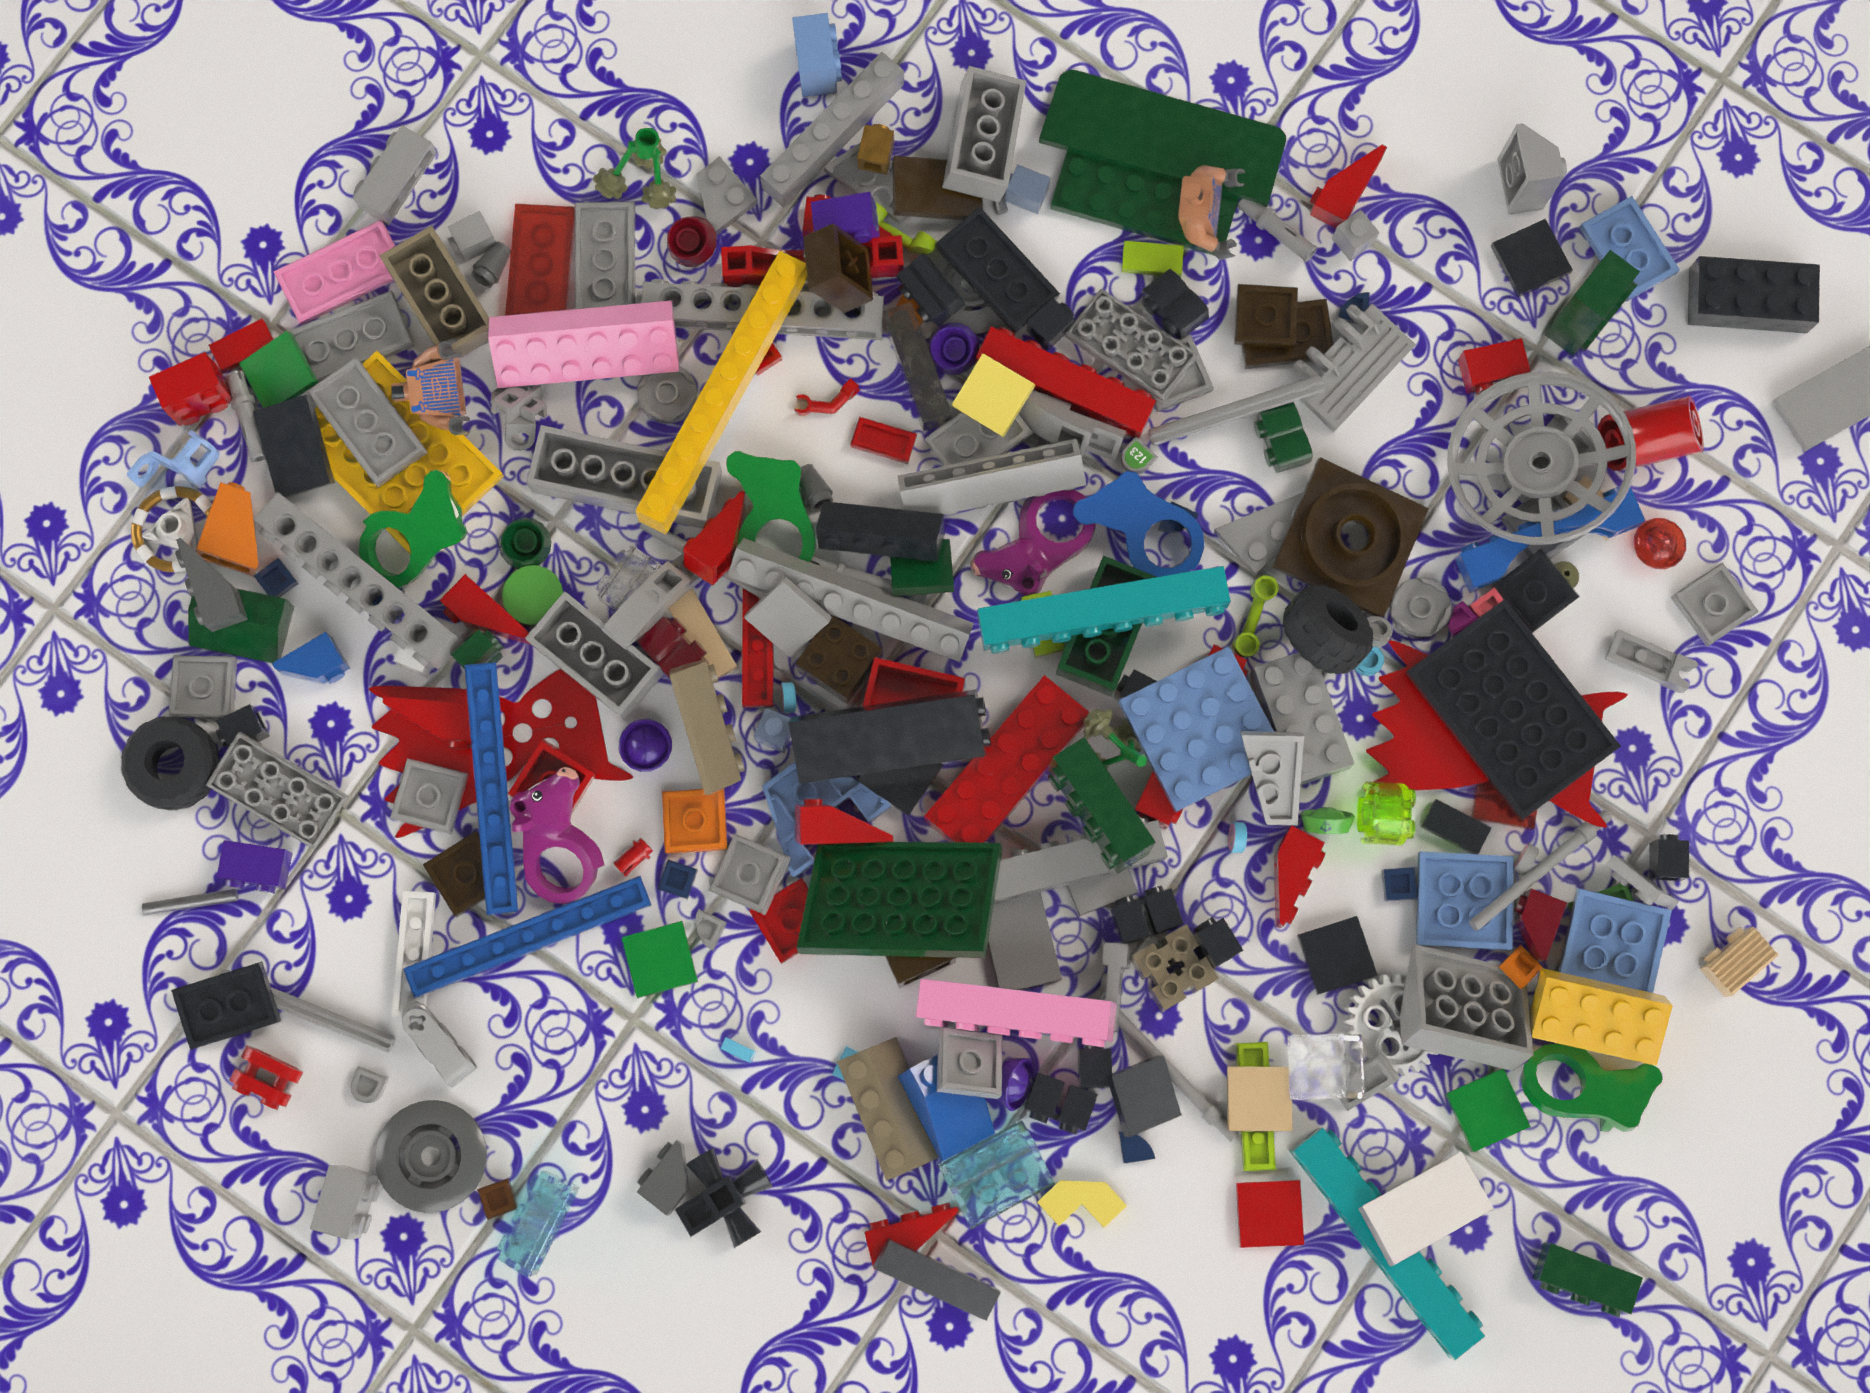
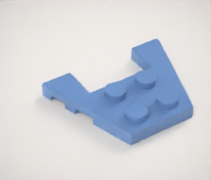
M795 762L762 785L783 853L791 858L788 868L793 879L811 867L815 860L804 844L801 845L796 842L795 804H804V799L821 798L823 799V804L836 808L847 799H851L868 823H871L891 808L888 801L879 797L851 776L799 784Z

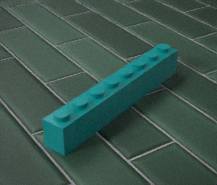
M1224 566L978 608L977 617L983 650H991L992 654L1009 651V646L1022 645V648H1032L1039 646L1040 641L1052 639L1053 643H1061L1071 640L1072 635L1083 634V637L1089 638L1101 635V630L1114 628V632H1124L1131 630L1132 625L1144 623L1145 627H1152L1163 624L1164 619L1175 618L1176 622L1190 620L1194 618L1193 614L1205 612L1206 616L1220 615L1224 613V609L1229 607L1231 599Z
M1318 1128L1289 1152L1450 1359L1457 1360L1485 1337L1480 1330L1483 1327L1482 1322L1473 1311L1466 1312L1459 1303L1463 1300L1459 1292L1451 1284L1445 1285L1439 1277L1443 1274L1441 1269L1431 1258L1426 1260L1420 1251L1391 1267L1389 1266L1358 1209L1382 1194L1370 1180L1367 1183L1359 1174L1362 1169L1351 1155L1346 1157L1339 1149L1342 1143L1331 1129L1326 1132L1324 1128Z

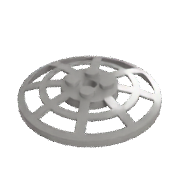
M1552 371L1530 372L1497 382L1479 394L1466 407L1451 433L1447 467L1451 487L1457 501L1467 515L1479 526L1498 537L1512 542L1529 545H1547L1569 541L1582 536L1601 525L1616 511L1624 500L1633 480L1636 467V444L1631 425L1625 413L1617 402L1603 389L1585 379L1570 374ZM1540 385L1566 387L1585 394L1589 399L1579 412L1558 404L1542 403ZM1528 387L1529 405L1511 410L1497 421L1493 420L1482 410L1498 397L1516 389ZM1599 405L1605 408L1617 423L1625 445L1606 449L1600 432L1589 420ZM1543 414L1559 415L1570 419L1571 422L1563 432L1555 428L1544 427ZM1528 415L1531 416L1532 428L1519 433L1516 437L1504 429V427L1517 419ZM1474 419L1487 430L1479 445L1476 463H1457L1461 440L1468 425ZM1582 428L1592 439L1596 451L1578 454L1577 447L1572 439ZM1494 438H1496L1507 447L1504 454V462L1486 463L1488 449ZM1538 457H1546L1550 461V464L1544 469H1538L1532 463ZM1626 457L1623 482L1616 497L1612 502H1609L1597 495L1605 479L1607 462ZM1598 464L1595 479L1589 489L1574 481L1580 466ZM1458 475L1478 477L1483 493L1493 504L1482 516L1474 510L1466 499ZM1487 475H1506L1512 488L1500 499L1491 488ZM1568 491L1579 498L1571 506L1557 512H1552V497ZM1524 495L1539 500L1540 514L1523 512L1511 506ZM1587 504L1602 512L1595 520L1579 529L1560 535H1555L1553 521L1569 517L1583 509ZM1503 513L1522 521L1541 522L1542 537L1512 534L1497 528L1492 523Z

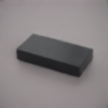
M1438 799L1433 801L1421 825V828L1471 854H1479L1492 828Z

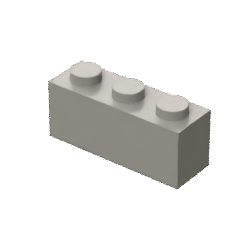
M403 125L400 126L397 132H393L389 136L386 149L381 156H377L373 160L369 174L365 180H361L356 185L353 196L359 209L378 220H382L387 225H390L437 154L431 141Z

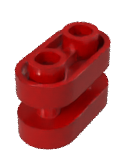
M246 1045L241 1058L248 1061V1064L244 1071L237 1068L234 1069L229 1081L234 1083L232 1089L246 1096H250L251 1092L262 1097L260 1103L272 1109L278 1110L280 1105L286 1107L292 1094L284 1090L288 1081L298 1084L304 1072L266 1052ZM260 1067L277 1075L273 1084L256 1077Z

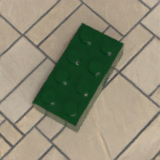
M1609 250L1545 333V336L1572 356L1580 348L1586 351L1638 284L1633 280L1640 271L1612 250Z
M1103 555L1090 589L1156 578V576ZM1142 623L1132 625L1131 630L1124 632H1114V628L1101 630L1102 634L1095 637L1085 638L1083 634L1072 635L1062 654L1056 675L1113 697Z
M1083 737L1053 756L1048 770L1050 773L1047 776L1048 780L1057 792L1059 790L1063 792L1067 798V801H1065L1067 809L1073 817L1079 816L1085 825L1082 829L1088 840L1092 844L1094 842L1098 844L1102 850L1100 857L1109 870L1114 868L1116 873L1119 874L1149 855L1156 841L1087 739Z

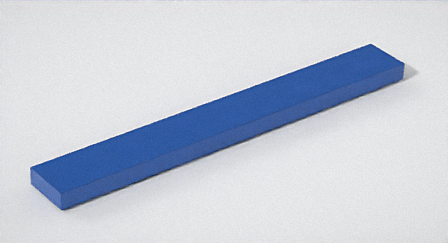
M496 662L464 665L486 913L491 915L518 912Z
M638 876L405 967L403 970L413 997L418 998L652 906L641 876Z

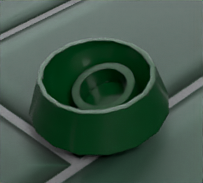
M522 517L512 520L503 528L499 536L498 547L500 555L505 562L516 569H520L521 567L531 565L539 566L543 563L550 553L552 541L549 531L543 523L534 518Z

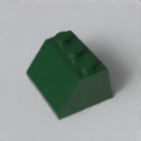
M237 589L248 620L212 632L204 624L200 625L194 613V608L198 606L195 597H191L188 608L189 646L271 664L282 657L295 607L287 599Z

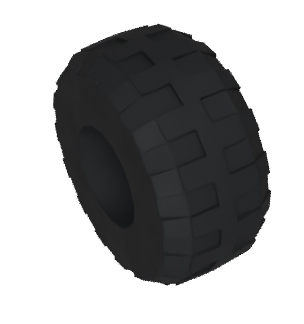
M1326 585L1308 586L1298 593L1285 608L1283 626L1286 637L1289 638L1294 649L1317 669H1321L1329 674L1349 673L1372 651L1373 630L1367 617L1364 616L1361 609L1350 598L1332 587L1330 588Z
M161 716L140 725L127 739L121 755V772L126 786L139 800L152 807L171 811L189 808L209 794L211 788L206 786L220 763L215 742L202 727L181 717ZM181 747L185 759L180 773L173 778L161 780L157 772V763L160 756L168 749Z

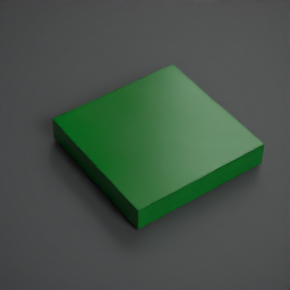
M285 331L239 363L263 408L296 398L319 383L295 337L289 331Z
M683 921L621 937L638 999L699 982Z
M1503 1068L1445 1093L1471 1152H1476L1531 1127Z

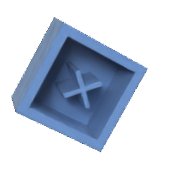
M828 13L792 17L802 97L837 93V82L842 81L835 23L829 24Z

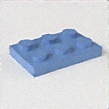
M1633 196L1585 221L1579 227L1600 261L1609 250H1612L1640 271L1633 280L1638 285L1626 299V302L1680 271Z

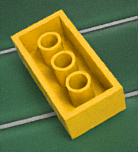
M1541 968L1530 1009L1532 1038L1657 1066L1673 1005L1664 995Z

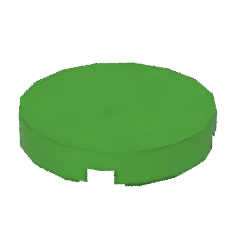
M537 565L521 567L513 572L504 584L502 592L503 605L518 623L535 627L563 594V587L557 576L545 567Z

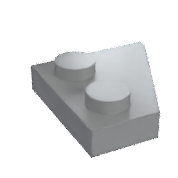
M720 156L697 173L706 218L713 225L716 235L720 234L758 204L757 199Z
M1613 855L1606 865L1614 870L1611 876L1625 887L1629 883L1638 889L1635 895L1649 906L1654 902L1669 910H1673L1679 903L1678 899L1665 893L1655 882L1624 859Z

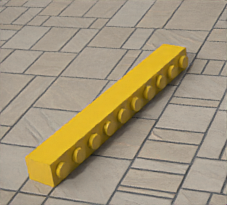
M781 251L778 252L635 511L639 522L665 535L668 533L804 286L807 276L806 263Z

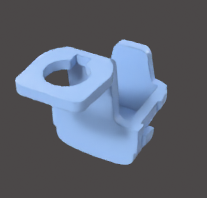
M190 430L187 434L191 438L174 459L170 460L154 451H150L142 455L127 472V477L141 488L156 473L160 464L181 474L189 482L201 489L207 481L206 474L218 460L220 453L211 443ZM201 445L207 452L194 466L190 457ZM145 464H149L146 473L138 477L140 468Z

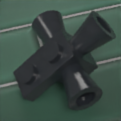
M714 1148L686 1164L707 1188L675 1209L690 1237L723 1217L734 1248L762 1232L741 1209L743 1205L747 1204L744 1197L773 1187L758 1159L735 1180L731 1176L723 1177Z

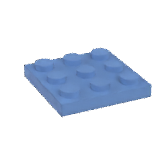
M1418 852L1416 944L1426 947L1511 951L1513 945V902L1478 931L1471 928L1469 921L1513 885L1514 856Z
M1576 888L1558 972L1653 993L1672 910Z

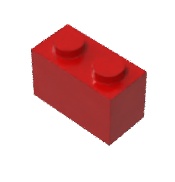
M1522 338L1464 350L1458 358L1466 394L1476 392L1479 395L1497 382L1515 375L1531 372Z

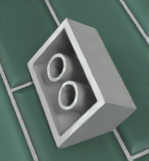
M1523 123L1516 124L1497 158L1508 214L1544 209L1567 173L1566 161L1564 157L1560 156L1559 147Z

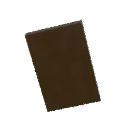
M893 157V215L964 220L979 207L983 209V198L942 188L947 164L945 159Z
M1327 299L1297 302L1295 348L1241 345L1245 369L1294 364L1298 360L1312 362L1306 353L1310 347H1315L1324 355L1334 345Z

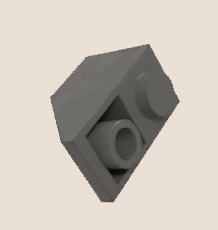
M678 1140L673 1145L668 1142L657 1155V1158L661 1161L654 1170L648 1168L637 1182L641 1186L637 1193L666 1216L673 1212L689 1191L684 1144Z

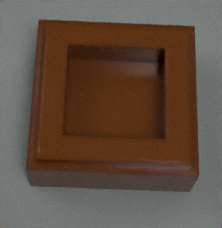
M510 1178L477 1189L487 1220L519 1209Z

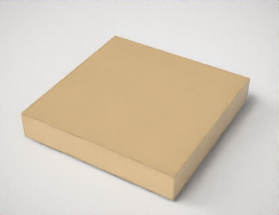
M1227 1067L1228 1131H1293L1291 1067Z

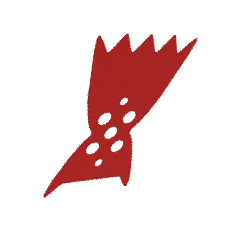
M1388 641L1396 654L1406 663V667L1378 678L1381 683L1400 699V702L1372 714L1394 737L1389 741L1366 749V753L1385 767L1388 774L1371 782L1363 790L1366 792H1401L1451 789L1488 782V779L1405 674L1409 669L1426 658L1428 654L1397 641ZM1616 691L1591 693L1581 696L1602 721L1604 710L1623 700L1628 694ZM1595 766L1549 800L1585 822L1597 827L1607 828L1605 821L1589 803Z
M563 670L555 671L536 684L519 702H511L499 696L500 710L505 714V722L502 725L503 745L513 754L511 763L505 766L507 782L527 764L540 741L546 738H554L559 744V749L598 772L594 779L609 781L633 779L630 773L608 761L596 697ZM373 686L368 689L380 698L393 697L468 704L467 689ZM545 699L551 704L552 710L547 717L538 718L533 714L532 707L537 700ZM392 710L388 711L372 725V729L399 739L398 744L378 762L379 765L403 773L408 758L467 773L469 776L459 810L477 802L472 748L469 745L467 750L451 749L449 744L444 743ZM568 717L576 719L577 724L574 728L566 727L565 720ZM520 723L528 724L532 729V736L526 742H518L513 736L514 727ZM399 785L385 797V801L394 804ZM404 823L395 837H404L424 827Z

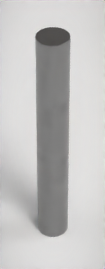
M237 889L142 903L143 915H151L238 901Z

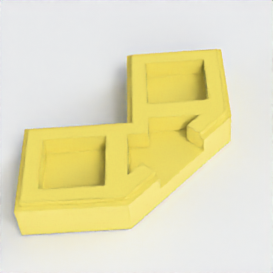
M1060 1180L1037 1201L1058 1226L1083 1205L1100 1225L1105 1228L1127 1207L1106 1182Z

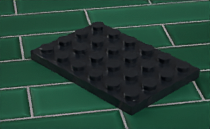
M1505 599L1405 673L1520 821L1621 747Z

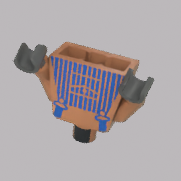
M1203 165L1197 167L1191 176L1183 177L1178 214L1185 238L1190 243L1210 252L1214 251L1215 256L1219 260L1235 257L1229 251V248L1236 247L1237 243L1233 239L1218 242L1216 238L1222 192L1221 183H1224L1226 187L1243 186L1244 183L1237 181V174L1245 173L1242 168L1224 170V168Z
M451 339L443 341L439 345L429 347L414 359L412 369L406 370L407 382L392 383L391 393L394 402L409 400L411 412L419 414L422 421L438 429L450 431L454 435L469 434V431L463 429L462 423L463 421H470V418L462 416L467 414L459 360L461 352H453L452 344L457 342V340Z

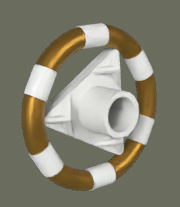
M172 486L157 490L142 501L136 509L131 522V539L136 553L146 564L164 572L178 573L186 571L185 567L181 568L178 560L166 561L156 557L145 545L143 538L179 550L176 539L181 538L196 551L198 541L190 500L194 501L208 518L212 503L205 495L192 488ZM178 497L184 498L170 511L161 515L157 522L142 533L148 512L156 504L164 500Z

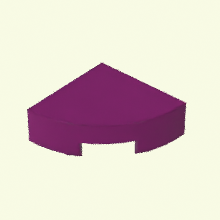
M1464 601L1458 603L1452 610L1453 614L1448 623L1452 638L1478 619Z

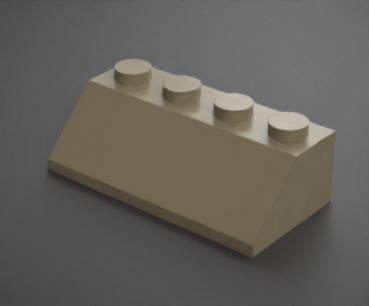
M702 659L670 669L669 677L705 795L712 794L741 781L740 772L745 771L741 754L734 755L731 743L736 742V737L732 724L725 725L722 713L728 711L723 694L716 695L713 683H717L719 680L714 664L708 665L706 659Z
M897 1037L837 1061L886 1181L939 1158L898 1078V1075L908 1070L909 1066Z

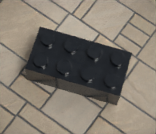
M1699 256L1689 268L1688 325L1808 333L1819 323L1820 264Z

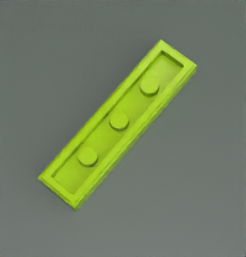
M1268 1042L1235 1044L1237 1067H1270ZM1241 1131L1243 1171L1276 1170L1274 1131Z

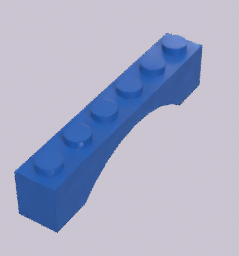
M1620 487L1604 492L1602 494L1604 499L1612 502ZM1631 487L1616 511L1601 525L1588 533L1612 538L1636 529L1646 521ZM1587 504L1575 514L1553 521L1554 533L1557 535L1579 529L1595 520L1602 512ZM1525 522L1517 527L1519 531L1512 533L1528 537H1542L1541 522L1537 524ZM1493 535L1489 537L1490 542L1479 546L1478 542H1474L1461 548L1462 553L1458 555L1455 561L1469 593L1497 583L1503 577L1513 559L1526 549L1529 544L1512 542Z

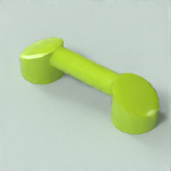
M876 202L878 225L893 236L902 235V246L914 254L924 253L925 255L935 250V243L937 241L929 234L918 231L915 237L911 238L883 221L888 213L884 207Z
M1261 576L1251 586L1250 593L1253 602L1242 634L1234 638L1232 642L1234 651L1240 657H1251L1259 650V639L1254 634L1265 602L1274 598L1279 589L1277 581L1271 576Z

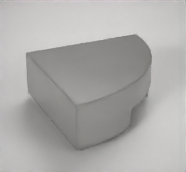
M698 909L695 919L697 934L703 944L714 951L727 922Z

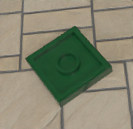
M950 539L943 540L938 562L890 557L893 596L954 592Z

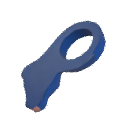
M1124 472L1116 480L1105 485L1095 494L1078 500L1073 508L1074 517L1082 524L1096 523L1123 531L1126 534V546L1130 562L1136 569L1161 577L1188 572L1191 569L1194 570L1201 560L1204 551V534L1199 523L1184 509L1161 499L1149 491L1136 472ZM1161 520L1179 522L1186 528L1190 536L1188 555L1181 563L1173 567L1163 568L1155 565L1148 559L1144 550V539L1147 531L1152 525Z

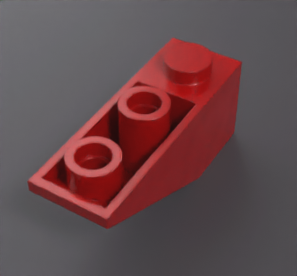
M741 490L734 498H729L724 503L720 513L715 518H709L704 524L702 531L695 538H690L684 545V567L712 586L730 569L745 513L744 491Z
M1292 825L1287 829L1274 855L1275 922L1278 928L1283 927L1285 923H1292L1299 909L1294 904L1299 895L1303 897L1306 895L1312 883L1308 876L1313 867L1319 868L1326 852L1322 851L1325 842Z
M950 1202L931 1207V1214L920 1216L918 1210L900 1215L901 1222L889 1225L888 1219L869 1223L871 1230L865 1231L864 1234L872 1265H874L887 1238L917 1251L959 1212L958 1207L951 1208Z

